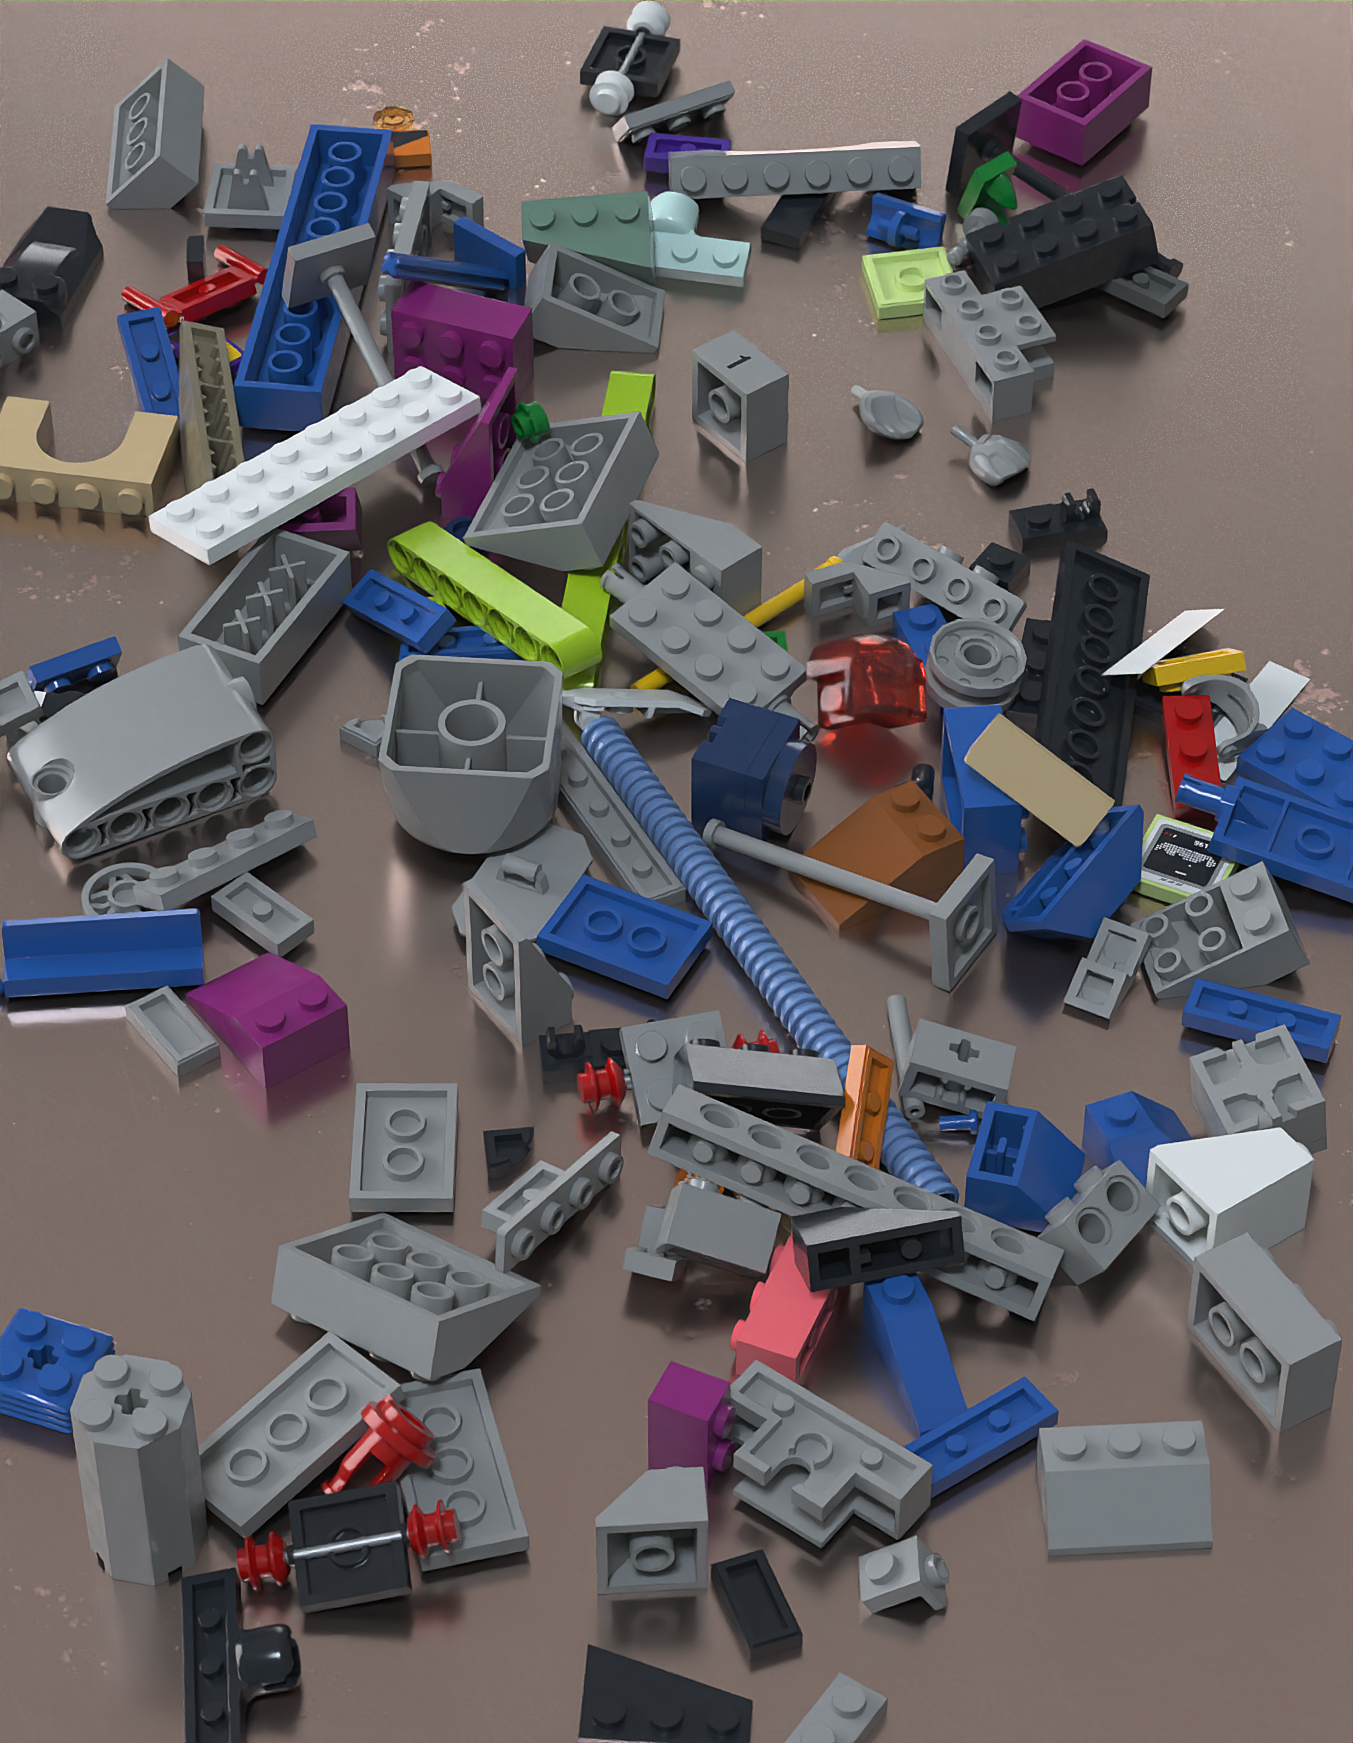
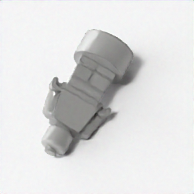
M976 208L964 220L962 230L965 235L984 226L997 223L999 220L989 209ZM965 236L947 254V261L953 266L960 265L969 252Z

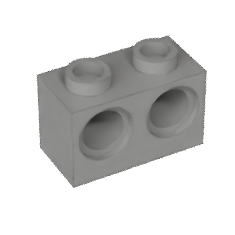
M1120 1160L1103 1170H1100L1095 1165L1086 1171L1073 1185L1078 1191L1071 1200L1068 1197L1064 1198L1047 1213L1045 1219L1050 1224L1037 1237L1065 1250L1059 1265L1077 1285L1105 1271L1161 1207Z

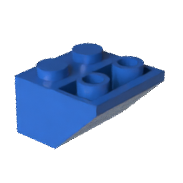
M987 1101L966 1175L964 1207L1011 1227L1043 1232L1050 1224L1045 1219L1047 1213L1064 1198L1068 1197L1071 1200L1077 1194V1190L1073 1185L1081 1177L1085 1153L1038 1110Z

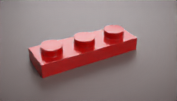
M1210 695L1163 696L1161 710L1175 820L1215 819L1213 814L1181 803H1175L1176 795L1185 773L1221 787Z

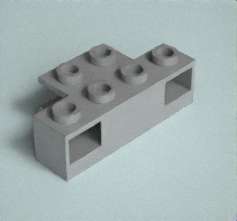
M964 270L925 280L923 321L991 422L1032 412L1034 381L1054 376V362L1041 344L1056 341V334L1022 286L1005 288L981 295Z
M755 1360L731 1385L730 1406L736 1408V1415L730 1430V1438L742 1445L734 1453V1468L747 1475L733 1489V1495L816 1546L822 1548L853 1514L899 1540L930 1506L933 1469L931 1463L758 1360Z

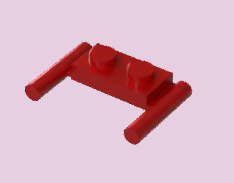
M219 245L215 249L214 257L216 260L229 266L228 268L162 296L158 301L133 286H126L122 290L121 297L125 302L139 310L160 307L164 323L168 327L175 326L178 321L180 323L182 321L200 323L206 319L207 315L223 308L236 307L242 303L243 299L256 294L255 283L264 285L268 269L225 245Z

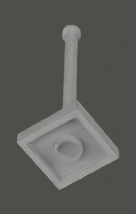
M363 224L288 247L281 294L287 307L292 308L333 295L378 388L394 381L350 289L368 284L376 239L370 224ZM423 444L410 453L420 472L417 478L421 486L432 487L436 485L438 476L443 469L442 466L435 464L426 444Z
M714 818L707 823L704 829L702 840L705 841L707 847L716 849L718 846L929 920L932 985L949 992L997 932L995 861L977 853L938 902H934L728 829L723 821Z

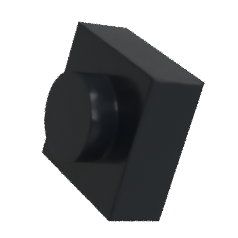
M991 542L970 565L969 569L973 571L975 566L979 565L1000 579L996 585L1011 593L1030 572L1031 558Z

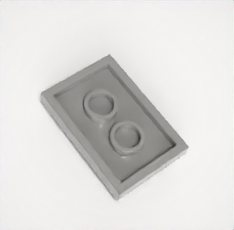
M356 1083L349 1189L350 1212H453L459 1097L458 1083Z

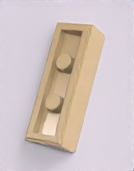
M1000 713L996 715L971 745L964 758L966 764L1078 848L1087 840L1115 802V800Z

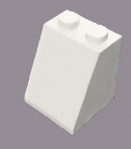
M1281 1127L1157 1145L1150 1149L1146 1190L1156 1199L1161 1207L1147 1223L1192 1267H1194V1258L1246 1232L1261 1248L1269 1249L1305 1228L1315 1159L1302 1143L1295 1142Z

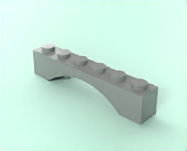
M916 141L877 142L845 147L788 151L702 150L668 152L669 192L682 193L692 199L922 188L921 146Z

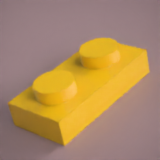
M1227 648L1160 660L1142 673L1143 682L1159 686L1160 692H1173L1181 690L1182 684L1186 680L1200 675L1231 676V673L1246 671L1244 652Z

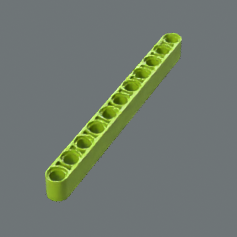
M611 370L601 416L640 411L649 429L655 401V373ZM629 516L603 567L593 570L579 569L569 571L561 609L587 625L594 632L601 645L602 660L563 680V690L599 688L610 632V615L614 612L616 598L600 587V580L608 569L616 574L612 570L613 565L618 563L623 566L629 535Z

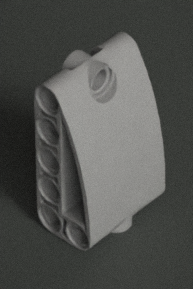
M206 644L196 645L165 656L98 687L42 722L14 744L7 754V763L33 802L35 821L41 827L49 830L63 855L71 859L84 858L258 798L271 790L277 780L275 739L257 712L255 698L250 685L242 676L234 678L217 651L211 645Z

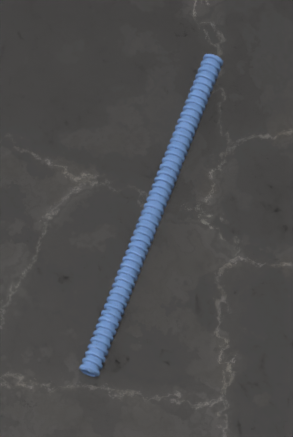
M608 716L600 717L590 722L582 732V746L588 751L590 757L594 759L602 774L608 779L610 785L614 787L615 792L621 797L623 803L627 805L628 810L634 815L641 828L647 833L649 839L654 843L665 861L668 862V865L675 872V875L682 882L685 889L688 890L689 895L695 900L696 905L702 910L704 916L713 922V928L716 929L719 937L723 939L724 944L738 960L739 965L744 968L747 976L752 979V983L759 989L760 994L766 999L774 1014L781 1020L782 1025L788 1029V1033L795 1039L797 1046L801 1049L819 1052V1058L834 1059L843 1091H845L851 1051L850 1040L844 1036L842 1029L836 1025L834 1018L829 1015L828 1010L821 1004L820 999L814 995L812 988L807 985L804 977L799 974V970L792 964L791 959L785 955L783 948L778 945L777 940L770 934L769 929L763 924L761 918L756 915V911L749 905L748 900L742 896L740 889L735 886L734 881L728 876L726 870L721 867L713 852L707 847L705 841L700 838V834L693 828L692 823L687 820L686 815L680 810L678 804L673 801L672 796L666 791L665 786L659 781L657 775L653 773L651 767L646 764V760L640 755L638 749L633 746L632 741L626 736L625 731L620 728L619 723L613 717ZM889 1098L880 1157L881 1163L886 1166V1170L892 1176L957 1203L960 1196L957 1187L951 1183V1179L943 1172L941 1165L935 1161V1157L928 1151L925 1143L920 1140L917 1132L904 1119L903 1113L896 1107L895 1102Z

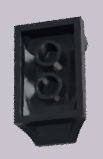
M47 206L35 222L23 233L0 268V290H4L35 310L38 327L63 331L104 255L103 245L96 234L92 216L85 211Z

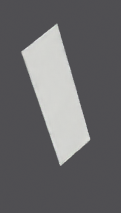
M1224 609L1188 610L1182 612L1102 675L1144 673Z
M1269 661L1249 685L1250 690L1259 703L1260 716L1258 722L1266 725L1269 729L1310 679ZM1226 713L1214 728L1216 747L1223 741L1238 736L1233 721ZM1243 751L1236 753L1228 759L1218 757L1221 780L1226 782L1235 771L1237 757Z

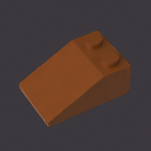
M912 780L871 797L802 855L923 897L953 884L962 873L965 838ZM789 871V874L839 932L894 909Z

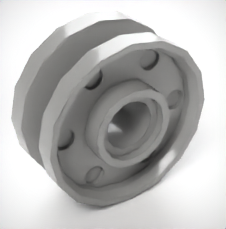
M978 618L957 619L943 625L933 635L923 681L927 693L943 708L1001 704L1002 712H1005L1017 700L1027 657L1023 644L1011 631L1001 625Z

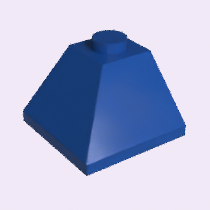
M1133 1091L1085 1105L1082 1148L1093 1165H1097L1100 1170H1103L1120 1160L1145 1188L1150 1149L1157 1145L1193 1140L1174 1110Z

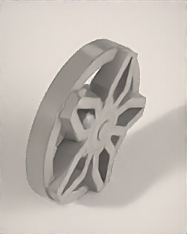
M127 862L101 869L91 876L83 887L81 901L84 915L156 911L137 905L132 887L143 881L139 882L130 877L140 876L149 879V874L156 870V868L142 863ZM109 881L108 890L94 893L100 885Z

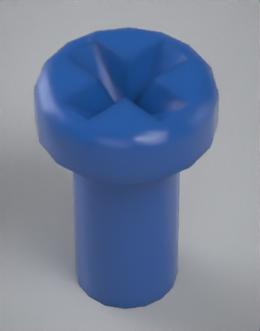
M970 1110V1115L940 1116V1131L970 1130L971 1135H977L979 1132L978 1111Z

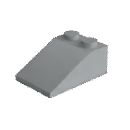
M550 242L529 274L524 306L532 308L533 338L557 348L655 353L659 346L665 291Z
M473 879L464 882L467 974L470 990L521 1046L538 1039L539 1035H545L548 1027L554 1026L556 1030L572 1022L574 989L568 977L562 972L558 973L551 966L541 948L536 943H531Z

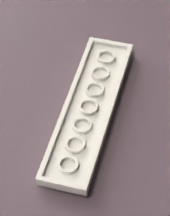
M422 366L411 369L405 375L385 386L376 388L369 395L342 407L338 412L322 421L309 425L302 432L284 442L275 444L271 449L249 461L239 464L235 469L217 479L206 482L202 487L190 494L170 502L166 507L148 516L150 530L202 562L211 565L475 416L481 411L480 396Z

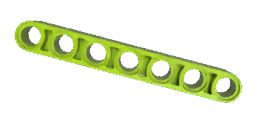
M427 521L388 540L387 548L390 559L403 576L432 596H438L445 605L480 627L484 632L526 661L551 662L563 672V680L601 662V645L594 632L587 625L435 523Z

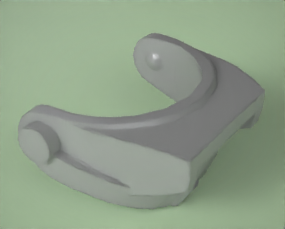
M1200 675L1190 678L1182 684L1181 693L1183 696L1210 695V702L1224 710L1236 727L1238 736L1227 739L1216 747L1218 757H1224L1225 759L1233 757L1236 753L1248 748L1268 730L1266 725L1258 722L1260 716L1259 703L1250 690L1249 684L1240 679L1227 675Z

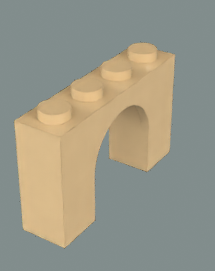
M7 396L0 412V500L148 517L158 511L181 453L178 416L135 411L122 444L114 452L98 460L71 463L54 459L46 454L54 436L50 401Z

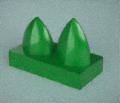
M1008 151L974 170L957 208V212L963 220L974 209L986 208L997 216L1003 226L1009 224L1006 208L1016 210L1018 203L1011 181L1017 162Z

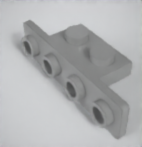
M888 522L882 523L862 556V560L876 569L907 576L911 581V589L962 619L978 618L995 622L1012 632L1027 608L1025 601L996 585L1000 579L979 565H976L974 570L971 571L961 565L964 558L951 549L941 545L938 551Z
M611 1131L566 1171L540 1160L482 1210L481 1227L496 1233L495 1270L506 1274L521 1260H526L541 1242L549 1235L556 1234L564 1222L579 1209L587 1207L596 1194L608 1184H613L618 1179L624 1164V1159L621 1156L622 1136Z

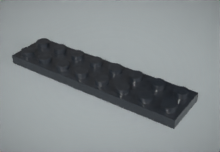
M1068 540L1060 553L1034 740L1115 800L1112 807L1122 806L1138 674H1102L1142 644L1150 575Z

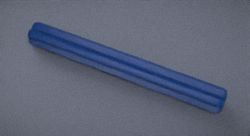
M389 252L384 255L385 263L380 266L383 274L390 275L395 279L495 293L502 292L505 289L504 282L508 280L507 273L499 271L496 267Z

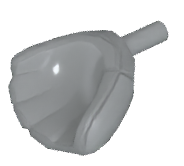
M854 385L851 389V393L860 399L862 422L877 435L893 440H905L911 438L922 428L924 418L921 411L902 395H896L894 392L883 390L867 391L859 385Z
M958 424L950 431L952 435L971 448L968 454L970 469L990 486L1000 485L1005 479L1022 472L1031 463L1032 456L1028 449L1015 440L991 434H985L977 440Z

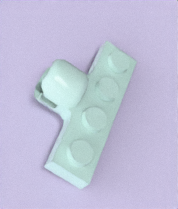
M664 192L651 201L656 276L744 287L752 253L751 243L696 235L699 208L696 202L685 194Z

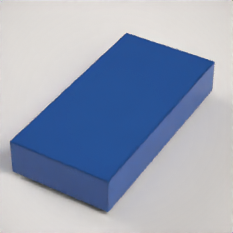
M464 216L453 223L454 256L465 263L496 267L499 271H505L508 275V280L504 284L516 291L526 285L525 249Z

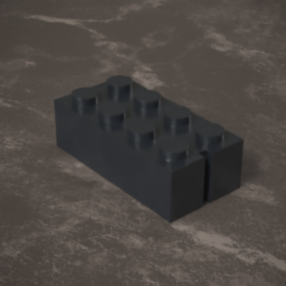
M1123 175L1104 180L1091 187L1008 218L1009 224L1005 226L999 221L965 234L973 272L984 292L988 294L1021 285L1037 309L1160 262L1153 223L1140 202H1137L1135 194Z

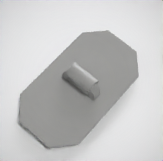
M548 823L530 839L511 848L491 852L472 879L530 942L537 941L538 933L581 876L586 873L593 863V858L583 834ZM463 890L451 909L460 935L466 937Z

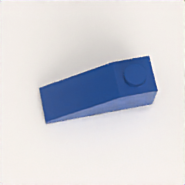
M916 1272L864 1282L862 1322L918 1436L921 1437L967 1410L934 1307Z

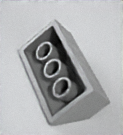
M169 58L115 105L106 205L111 209L172 208L182 198H189L199 185L200 179L198 176L199 162L201 160V137L203 134L202 120L205 109V85Z

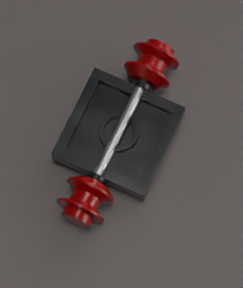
M396 1481L288 1501L292 1545L287 1546L286 1542L275 1531L270 1532L267 1544L258 1546L251 1536H246L244 1548L237 1550V1566L242 1582L250 1581L255 1591H260L263 1579L273 1577L280 1587L284 1586L290 1575L291 1568H295L299 1607L304 1613L411 1594L413 1591L407 1547H412L423 1560L428 1559L431 1547L441 1545L447 1555H452L453 1543L461 1541L460 1524L456 1510H447L443 1500H438L435 1512L424 1514L418 1504L413 1505L407 1518V1523L404 1524L399 1485Z

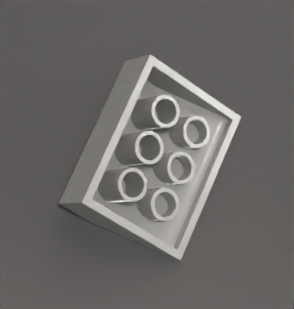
M640 411L549 423L550 432L540 437V442L537 444H533L528 439L521 440L517 437L463 537L466 545L560 571L593 570L603 567L629 516V503L635 499L637 500L660 455Z
M382 1212L279 1245L271 1304L291 1313V1317L296 1321L312 1323L328 1332L331 1331L344 1342L353 1343L369 1351L371 1357L377 1360L392 1362L409 1370L410 1375L418 1380L437 1381L444 1375L465 1368L540 1295L541 1285L511 1271H508L506 1274L495 1270L494 1263Z

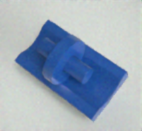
M877 193L873 196L872 215L866 235L887 241L889 246L896 248L903 246L916 250L940 247L947 217L946 213Z

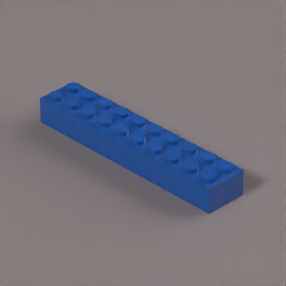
M311 124L234 383L239 427L302 432L309 425L316 424L328 417L351 331L333 295L292 308L287 307L281 294L288 247L367 223L370 224L377 238L387 201V188L391 186L395 172L393 130ZM363 286L350 289L357 306Z

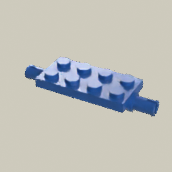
M1184 774L1175 803H1181L1215 815V821H1218L1208 852L1249 867L1263 861L1272 875L1353 903V816L1239 776L1234 786L1227 784V787L1223 788L1192 777L1190 774Z

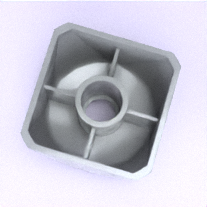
M412 654L395 664L378 761L386 797L399 824L414 838L429 846L444 851L464 854L490 853L508 849L530 839L541 831L553 817L559 796L563 672L551 662Z

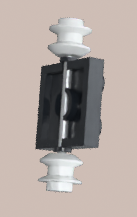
M653 1L638 3L627 20V29L603 26L580 69V84L593 86L589 94L590 101L593 107L600 113L608 116L621 115L626 111L634 94L642 97H658L680 54V39L665 36V32L670 26V16L662 5Z

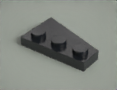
M588 1644L578 1743H751L753 1700Z

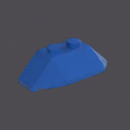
M1140 804L1111 807L1081 847L1074 846L1068 840L1059 847L1002 912L1004 923L1009 932L1052 941L1078 940L1079 942H1085L1095 938L1103 918L1109 919L1117 909L1122 907L1128 900L1127 896L1141 880L1144 811Z

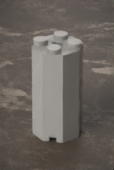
M126 1354L123 1356H104L95 1363L94 1370L83 1375L70 1408L89 1544L96 1557L98 1558L99 1555L104 1561L105 1569L112 1579L157 1586L169 1579L168 1572L182 1566V1572L196 1566L208 1532L192 1392L184 1383L181 1370L177 1366L170 1364L169 1361Z

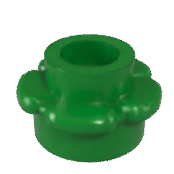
M537 401L527 404L520 402L516 405L515 414L511 416V423L515 433L521 440L528 439L533 444L539 443L540 437L550 432L549 421L544 409Z

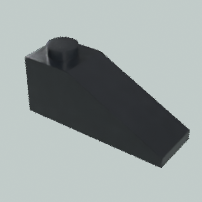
M838 1207L791 1216L794 1260L810 1292L965 1263L962 1216L959 1211Z

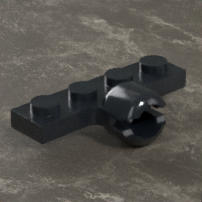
M235 1567L181 1578L185 1743H246L245 1708L247 1702L255 1696L289 1691L299 1685L301 1679V1659L298 1644L291 1637L292 1631L290 1627L283 1623L247 1630L242 1629L241 1579Z

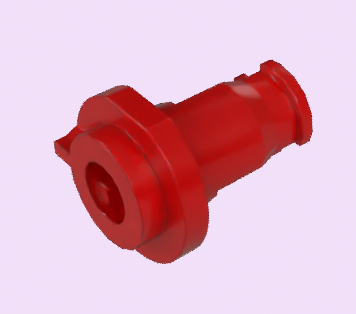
M387 1394L378 1403L369 1401L361 1411V1416L370 1427L344 1457L337 1474L331 1481L325 1480L321 1487L325 1494L340 1492L371 1454L383 1462L385 1466L368 1486L397 1481L412 1462L428 1469L437 1458V1454L429 1446L435 1439V1436L420 1419L400 1405L390 1394Z

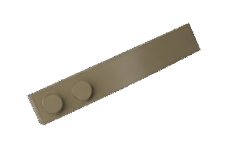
M182 321L179 336V417L183 473L187 495L202 487L206 482L213 481L235 469L245 461L224 328Z

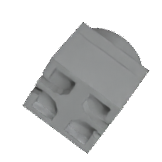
M1285 1024L1256 1034V1041L1244 1044L1242 1039L1232 1042V1049L1222 1051L1219 1048H1215L1189 1057L1192 1106L1209 1138L1281 1127L1295 1142L1302 1143L1310 1154L1327 1149L1326 1101Z

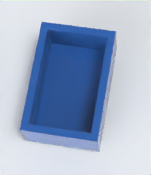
M1001 704L944 708L940 780L948 819L965 838L963 870L978 853L994 859L995 875L1018 873L1019 853L1027 852L1026 828L1024 824H1021L1022 819L1029 818L1030 811L964 761L971 745L998 713L1003 715Z

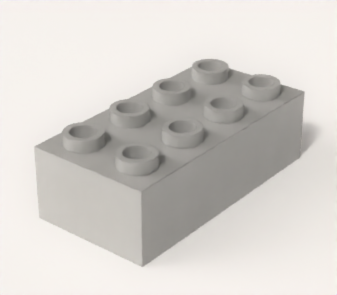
M278 528L262 535L178 635L179 651L201 644L211 645L234 678L242 676L247 680L253 692L255 702L263 705L342 607V600L352 590L350 552Z

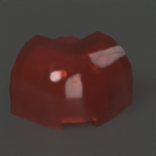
M856 634L821 642L812 650L807 661L806 679L817 682L819 728L830 731L870 723L886 729H894L927 722L924 665L922 659L915 656L908 644L886 634Z

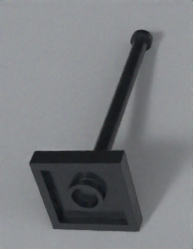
M1011 91L956 127L945 191L954 197L959 198L964 194L975 169L1007 151L1017 162L1013 175L1051 201L1071 194L1012 154L1022 99ZM1158 252L1160 262L1151 265V267L1178 278L1182 272L1183 263L1176 258L1170 260Z

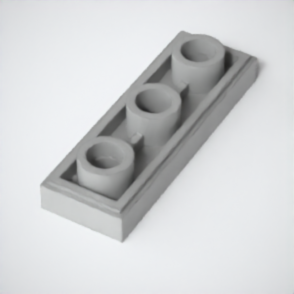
M731 80L625 115L611 129L616 141L622 142L632 139L634 144L648 140L650 133H656L655 130L667 126L669 132L689 125L691 123L690 118L702 114L704 119L707 120L724 113L727 110L725 104L736 92Z

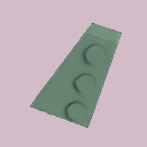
M648 191L521 201L522 241L528 262L537 263L549 243L553 242L656 287L653 212Z

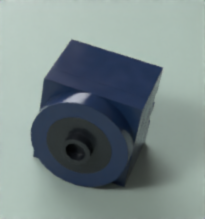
M729 698L718 715L717 725H712L709 730V742L703 740L691 758V823L693 828L704 831L707 823L714 818L723 821L728 829L765 842L771 832L788 835L794 830L811 795L817 765L815 745L800 740L799 718Z

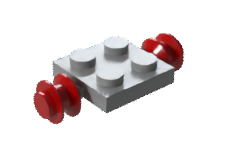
M716 1010L622 1027L619 1031L627 1069H624L622 1072L621 1067L611 1057L607 1058L605 1069L596 1071L589 1062H585V1073L577 1074V1085L581 1102L583 1104L590 1103L594 1112L598 1111L600 1101L610 1099L615 1107L619 1108L626 1096V1091L631 1090L639 1129L656 1127L664 1107L672 1096L674 1055L684 1044H689V1041L693 1039H713L720 1042V1047L728 1048L720 1011ZM759 1030L757 1041L749 1043L742 1034H738L732 1045V1049H739V1046L743 1044H761L768 1046L771 1053H780L776 1039H768L764 1030Z

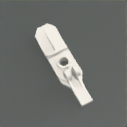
M579 688L563 690L562 704L574 709V722L582 730L590 722L600 718V713L604 711V707L606 711L618 714L632 713L633 707H635L646 718H652L654 713H695L710 717L712 712L705 704L670 690Z

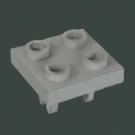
M240 144L236 164L214 163L203 213L205 227L280 229L297 173L296 166L269 165L261 144L255 146L254 154L248 153L245 144Z

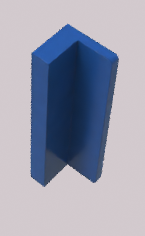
M196 908L6 920L2 922L5 956V997L159 988L167 985L169 987L204 985L200 911Z

